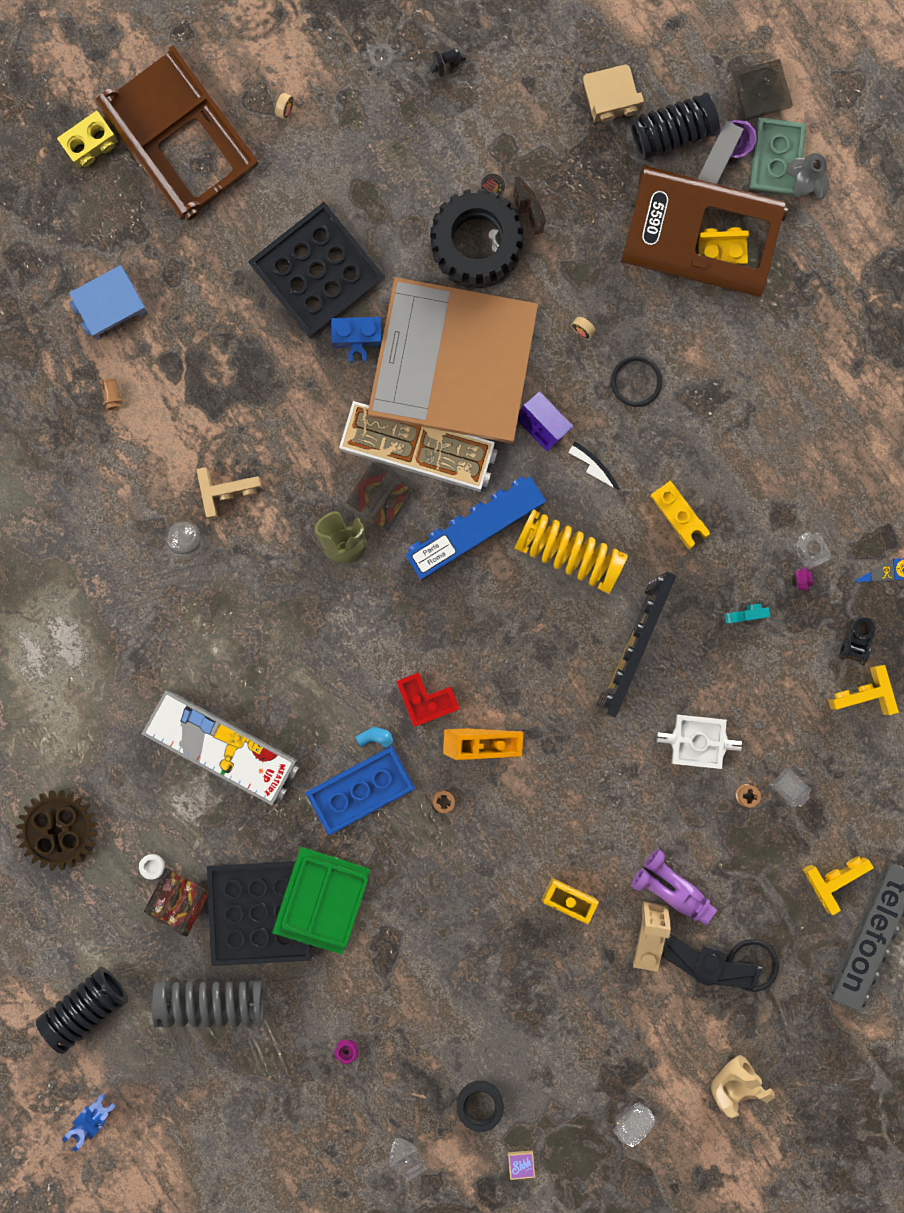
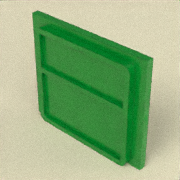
M300 846L272 933L343 955L364 894L370 869L338 859L336 856L332 857Z

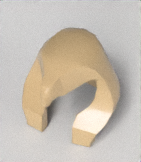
M742 1055L736 1056L729 1061L713 1079L711 1084L712 1094L718 1107L729 1118L739 1116V1113H737L738 1103L741 1101L758 1099L768 1103L775 1098L771 1088L766 1091L762 1088V1079L755 1073L751 1064Z

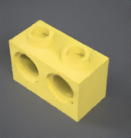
M95 111L57 138L78 169L92 164L95 157L102 152L107 153L115 147V143L118 142L98 111ZM104 131L102 138L94 139L96 132ZM84 145L83 151L74 153L76 146Z

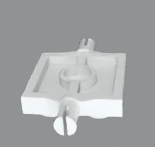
M676 714L675 729L672 734L660 732L657 734L658 737H667V739L657 738V743L671 744L673 749L672 764L722 769L723 756L726 750L741 751L742 748L732 746L742 745V741L727 740V720Z

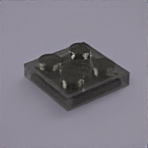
M780 59L733 71L732 78L745 120L792 108L793 102Z

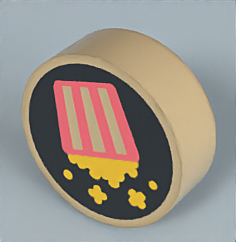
M286 93L280 95L275 106L277 117L282 119L289 117L294 104V97Z
M576 317L571 324L574 331L585 339L590 340L596 333L593 324L583 317Z

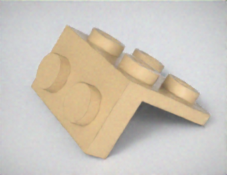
M625 64L584 75L583 83L594 123L600 121L608 122L624 115L632 116L641 111L644 103L642 92H636L631 69L628 65Z

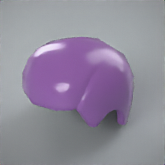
M730 121V123L744 129L730 157H744L754 149L757 141L756 131L747 121Z

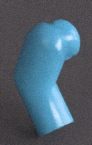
M372 727L355 737L360 747L372 741L380 743L384 748L390 747L393 743L392 734L388 730L379 727Z

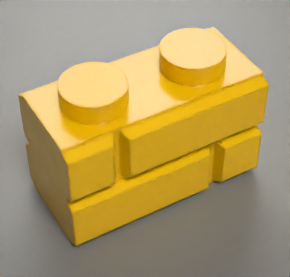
M551 878L542 897L544 904L552 908L555 907L556 910L586 924H589L599 903L596 898L554 878Z

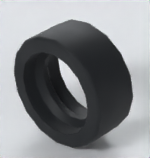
M474 1081L468 1083L461 1090L457 1098V1113L460 1121L466 1128L475 1132H485L493 1129L503 1116V1098L495 1085L487 1081ZM475 1092H485L494 1100L495 1110L486 1120L478 1121L467 1114L466 1101Z

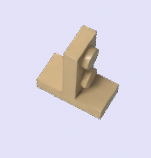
M206 467L196 469L206 518L209 520L219 518L216 498H219V501L234 499L233 495L243 493V496L258 494L257 490L263 489L261 479L258 476L212 486L210 471Z
M643 901V920L633 967L658 972L665 938L669 939L671 931L668 905Z

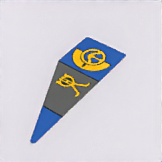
M904 558L892 559L860 577L856 582L904 580Z

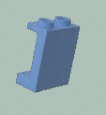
M121 265L69 293L73 299L69 302L76 315L81 314L84 322L81 323L84 331L88 336L92 335L96 340L101 338L100 334L137 314L141 317L148 313L128 274Z

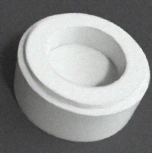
M156 854L145 856L139 863L141 875L150 880L161 876L165 869L164 860Z

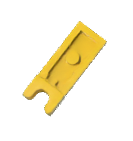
M671 480L650 495L689 550L695 544L691 537L693 533H698L703 539L710 536L709 530L699 520Z

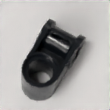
M857 617L850 621L840 649L839 658L841 660L847 658L859 662L862 666L867 663L876 628L871 619ZM860 622H864L867 626V630L863 635L857 632V625Z

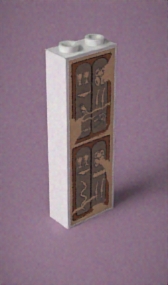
M353 401L340 443V451L481 492L482 486L487 487L491 473L487 472L489 463L494 464L498 451L493 449L495 442L474 436L368 417L369 405Z

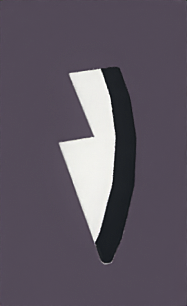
M574 442L568 453L590 464L586 471L587 473L619 490L617 482L599 459L585 447Z

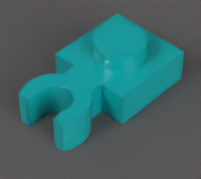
M761 604L746 606V611L724 614L725 623L770 617L769 607L762 608Z

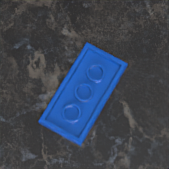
M390 746L305 793L329 836L411 792L415 787L393 746Z

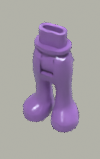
M656 849L647 858L644 867L663 878L675 890L672 891L665 887L643 868L635 875L631 887L637 891L648 889L678 912L691 917L694 921L699 920L704 925H707L717 909L709 904L710 900L705 898L695 886L673 872L664 863L665 854L661 850Z

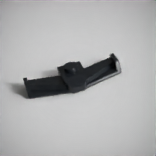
M671 933L669 939L665 938L662 951L663 958L695 978L698 983L707 986L722 985L754 989L763 967L759 964L725 962L726 952L704 944L699 953Z

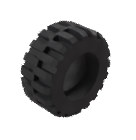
M471 189L464 190L461 196H458L457 193L451 196L450 202H444L440 206V212L435 213L433 226L430 230L431 249L435 263L439 265V270L443 274H447L449 280L454 283L459 281L462 283V286L467 288L470 285H476V289L483 288L485 284L490 286L496 285L497 280H504L509 276V272L516 268L523 249V224L519 220V213L516 208L512 209L510 207L511 202L506 198L501 200L499 194L493 191L491 195L486 194L485 189H478V193H471ZM472 219H482L492 223L498 229L500 235V244L496 252L484 259H470L460 254L454 244V234L462 223Z

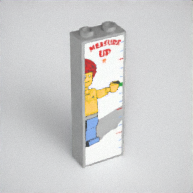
M165 690L142 732V735L270 805L275 804L276 801L281 802L287 789L283 788L288 779L292 781L299 769L295 766L298 760L169 690Z

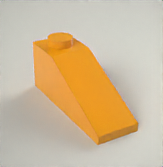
M468 728L444 729L443 754L455 760L521 757L524 732Z

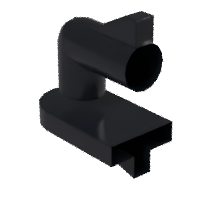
M451 49L442 53L444 63H450L454 67H457L461 61L466 60L465 55L460 53L458 49ZM435 51L433 52V64L430 70L432 73L437 71L439 77L444 76V65L439 52Z

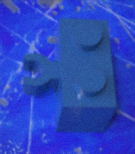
M381 317L331 318L333 347L352 348L348 353L350 363H353V356L356 353H360L363 363H366L367 354L363 347H381Z

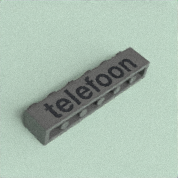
M886 860L827 994L833 1001L858 1012L868 1003L869 989L879 978L880 972L878 969L880 964L887 959L890 951L888 948L890 941L896 938L899 932L898 923L901 916L904 917L903 867Z

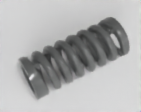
M241 981L239 983L236 1013L232 982H227L225 985L223 1012L221 1011L220 983L213 982L209 1013L206 998L207 984L206 982H200L196 1014L193 1003V983H186L185 1004L182 1014L180 1007V983L174 982L172 984V1003L169 1015L167 1010L169 1003H166L167 989H170V982H156L152 999L153 1025L155 1028L164 1026L167 1028L172 1027L176 1022L178 1027H185L189 1021L192 1027H198L201 1022L205 1027H212L215 1022L219 1027H225L229 1020L232 1027H238L241 1021L246 1027H251L252 1025L253 1027H262L264 1020L263 981H249V988H253L249 1012L246 982Z

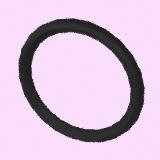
M631 356L616 365L611 376V386L615 396L622 403L632 407H641L648 405L657 398L662 387V376L659 368L653 361L642 356ZM632 361L645 362L653 368L657 376L655 392L650 398L640 402L627 400L619 393L616 386V377L620 368Z
M754 939L745 940L732 949L727 962H732L737 951L747 945H759L767 949L774 962V970L770 979L754 989L739 987L748 992L762 991L768 988L777 977L779 971L778 957L767 943Z

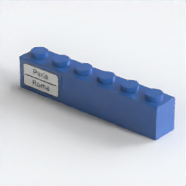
M523 476L511 483L512 488L506 492L503 489L497 491L490 496L492 501L483 505L480 502L469 509L471 514L466 517L457 516L449 522L450 527L442 531L441 528L433 531L428 535L429 540L423 544L418 541L407 548L409 552L405 556L420 580L422 581L528 515L533 509L536 510L544 505L546 500L531 476L527 479Z

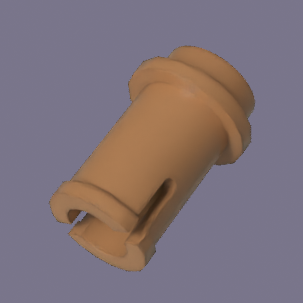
M106 378L100 381L105 400L103 406H106V410L111 411L121 408L122 399H119L116 379Z

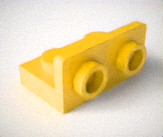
M738 227L729 228L725 232H718V229L714 228L705 229L698 235L697 254L745 266L748 264L747 238L749 237V231H742V228Z

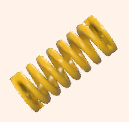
M533 509L514 549L526 554L529 549L528 546L533 540L530 556L536 558L545 546L542 555V562L545 564L550 562L558 550L553 564L555 569H560L570 555L565 569V573L568 575L573 574L582 560L577 579L580 581L586 578L595 564L589 580V585L592 587L597 585L608 568L603 583H599L598 589L609 594L625 564L628 554L619 553L617 549H612L606 556L608 547L605 543L599 544L594 551L596 540L593 537H589L582 545L584 534L580 531L576 532L570 540L572 533L570 526H565L557 536L560 522L557 520L552 521L545 531L548 522L547 515L542 514L539 517L540 512ZM534 518L538 519L535 524H533Z

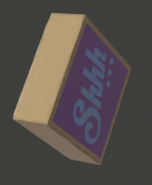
M533 1150L508 1152L510 1180L535 1178Z

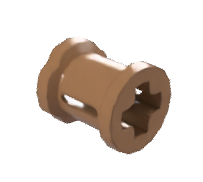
M742 784L736 789L735 798L740 805L751 808L760 802L761 793L755 786ZM749 789V792L753 794V798H749L747 802V799L743 798V793H748Z

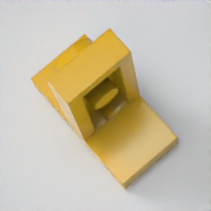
M878 665L870 668L875 687L870 683L859 686L858 692L850 694L849 690L835 693V698L828 700L830 708L837 710L879 698L883 715L899 713L886 666Z
M859 856L846 863L847 867L840 871L835 869L827 873L825 880H823L819 871L813 865L802 869L829 914L834 915L841 911L831 893L874 869L869 859L860 858Z

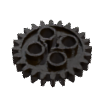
M54 790L49 791V798L45 793L39 794L40 801L36 798L31 799L33 807L24 806L23 808L27 815H19V818L24 823L16 825V828L23 830V833L16 836V838L24 839L19 848L27 847L28 849L24 856L32 854L34 856L31 861L32 864L40 860V868H45L49 864L50 871L55 870L57 864L61 871L65 870L66 863L72 868L75 866L74 859L80 863L83 862L82 853L85 855L91 854L87 846L96 845L91 840V837L98 835L97 832L92 831V827L97 826L98 823L91 822L90 820L96 814L87 813L90 804L82 806L83 797L74 800V792L69 793L65 797L64 790H60L58 796H56ZM54 808H55L56 811H57L56 819H55V815H54V813H53V809H54ZM66 809L70 810L73 814V819L70 823L63 819V812ZM41 813L46 814L48 817L47 826H42L38 821ZM56 826L57 828H62V832L59 834L53 833V828ZM68 834L76 837L77 843L75 847L67 844L66 837ZM44 838H48L52 843L50 851L42 847V840ZM59 843L62 847V852L58 851Z

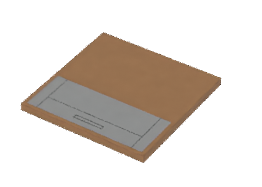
M395 277L368 409V417L513 444L538 304Z

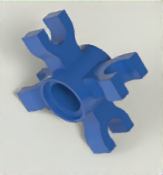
M103 1094L90 1107L88 1105L72 1122L74 1126L62 1138V1141L65 1143L71 1137L76 1139L77 1144L72 1149L75 1152L78 1151L87 1138L91 1140L106 1123V1117L116 1106L111 1103L108 1108H104L101 1105V1101L105 1098Z

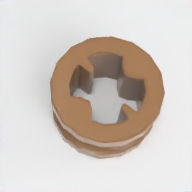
M440 790L433 796V806L438 812L448 813L454 808L455 799L449 791ZM441 795H446L447 799L451 800L449 806L446 804L447 808H441V805L437 803L438 797L441 799Z

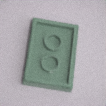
M758 118L756 127L757 141L753 150L748 191L796 197L794 191L795 177L788 175L785 171L792 160L803 158L806 123Z

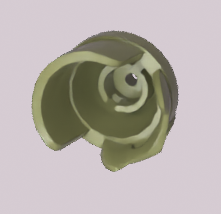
M334 511L323 516L316 523L315 533L326 557L339 564H350L352 562H359L362 559L367 543L364 526L359 517L354 520L352 527H346L340 513Z

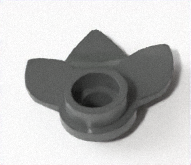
M812 153L805 159L796 158L787 166L785 172L795 177L794 191L796 197L804 196L811 192L818 199H822L826 195L829 188V179L825 173L827 163L821 154ZM814 161L817 162V164H818V169H815V168L813 167V162H814Z

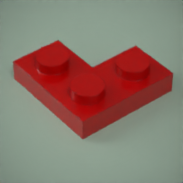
M419 672L396 681L413 727L459 710L451 686L428 695Z

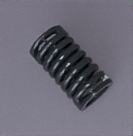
M704 92L701 96L695 95L692 99L687 98L683 102L678 101L674 105L669 104L666 108L661 107L657 111L652 110L648 115L641 114L639 120L638 117L630 119L632 137L638 154L643 161L651 159L655 155H661L663 150L668 153L672 150V147L676 150L681 145L684 147L688 146L689 141L694 144L698 141V138L705 140L706 137H714L720 134L718 113L708 92Z
M99 967L90 975L91 977L85 979V983H79L77 988L71 990L70 995L63 996V1001H57L55 1006H51L36 1018L35 1022L38 1031L47 1044L60 1054L66 1053L76 1042L82 1040L91 1030L97 1028L98 1024L103 1023L114 1011H118L128 1002L127 994L122 985L107 969Z

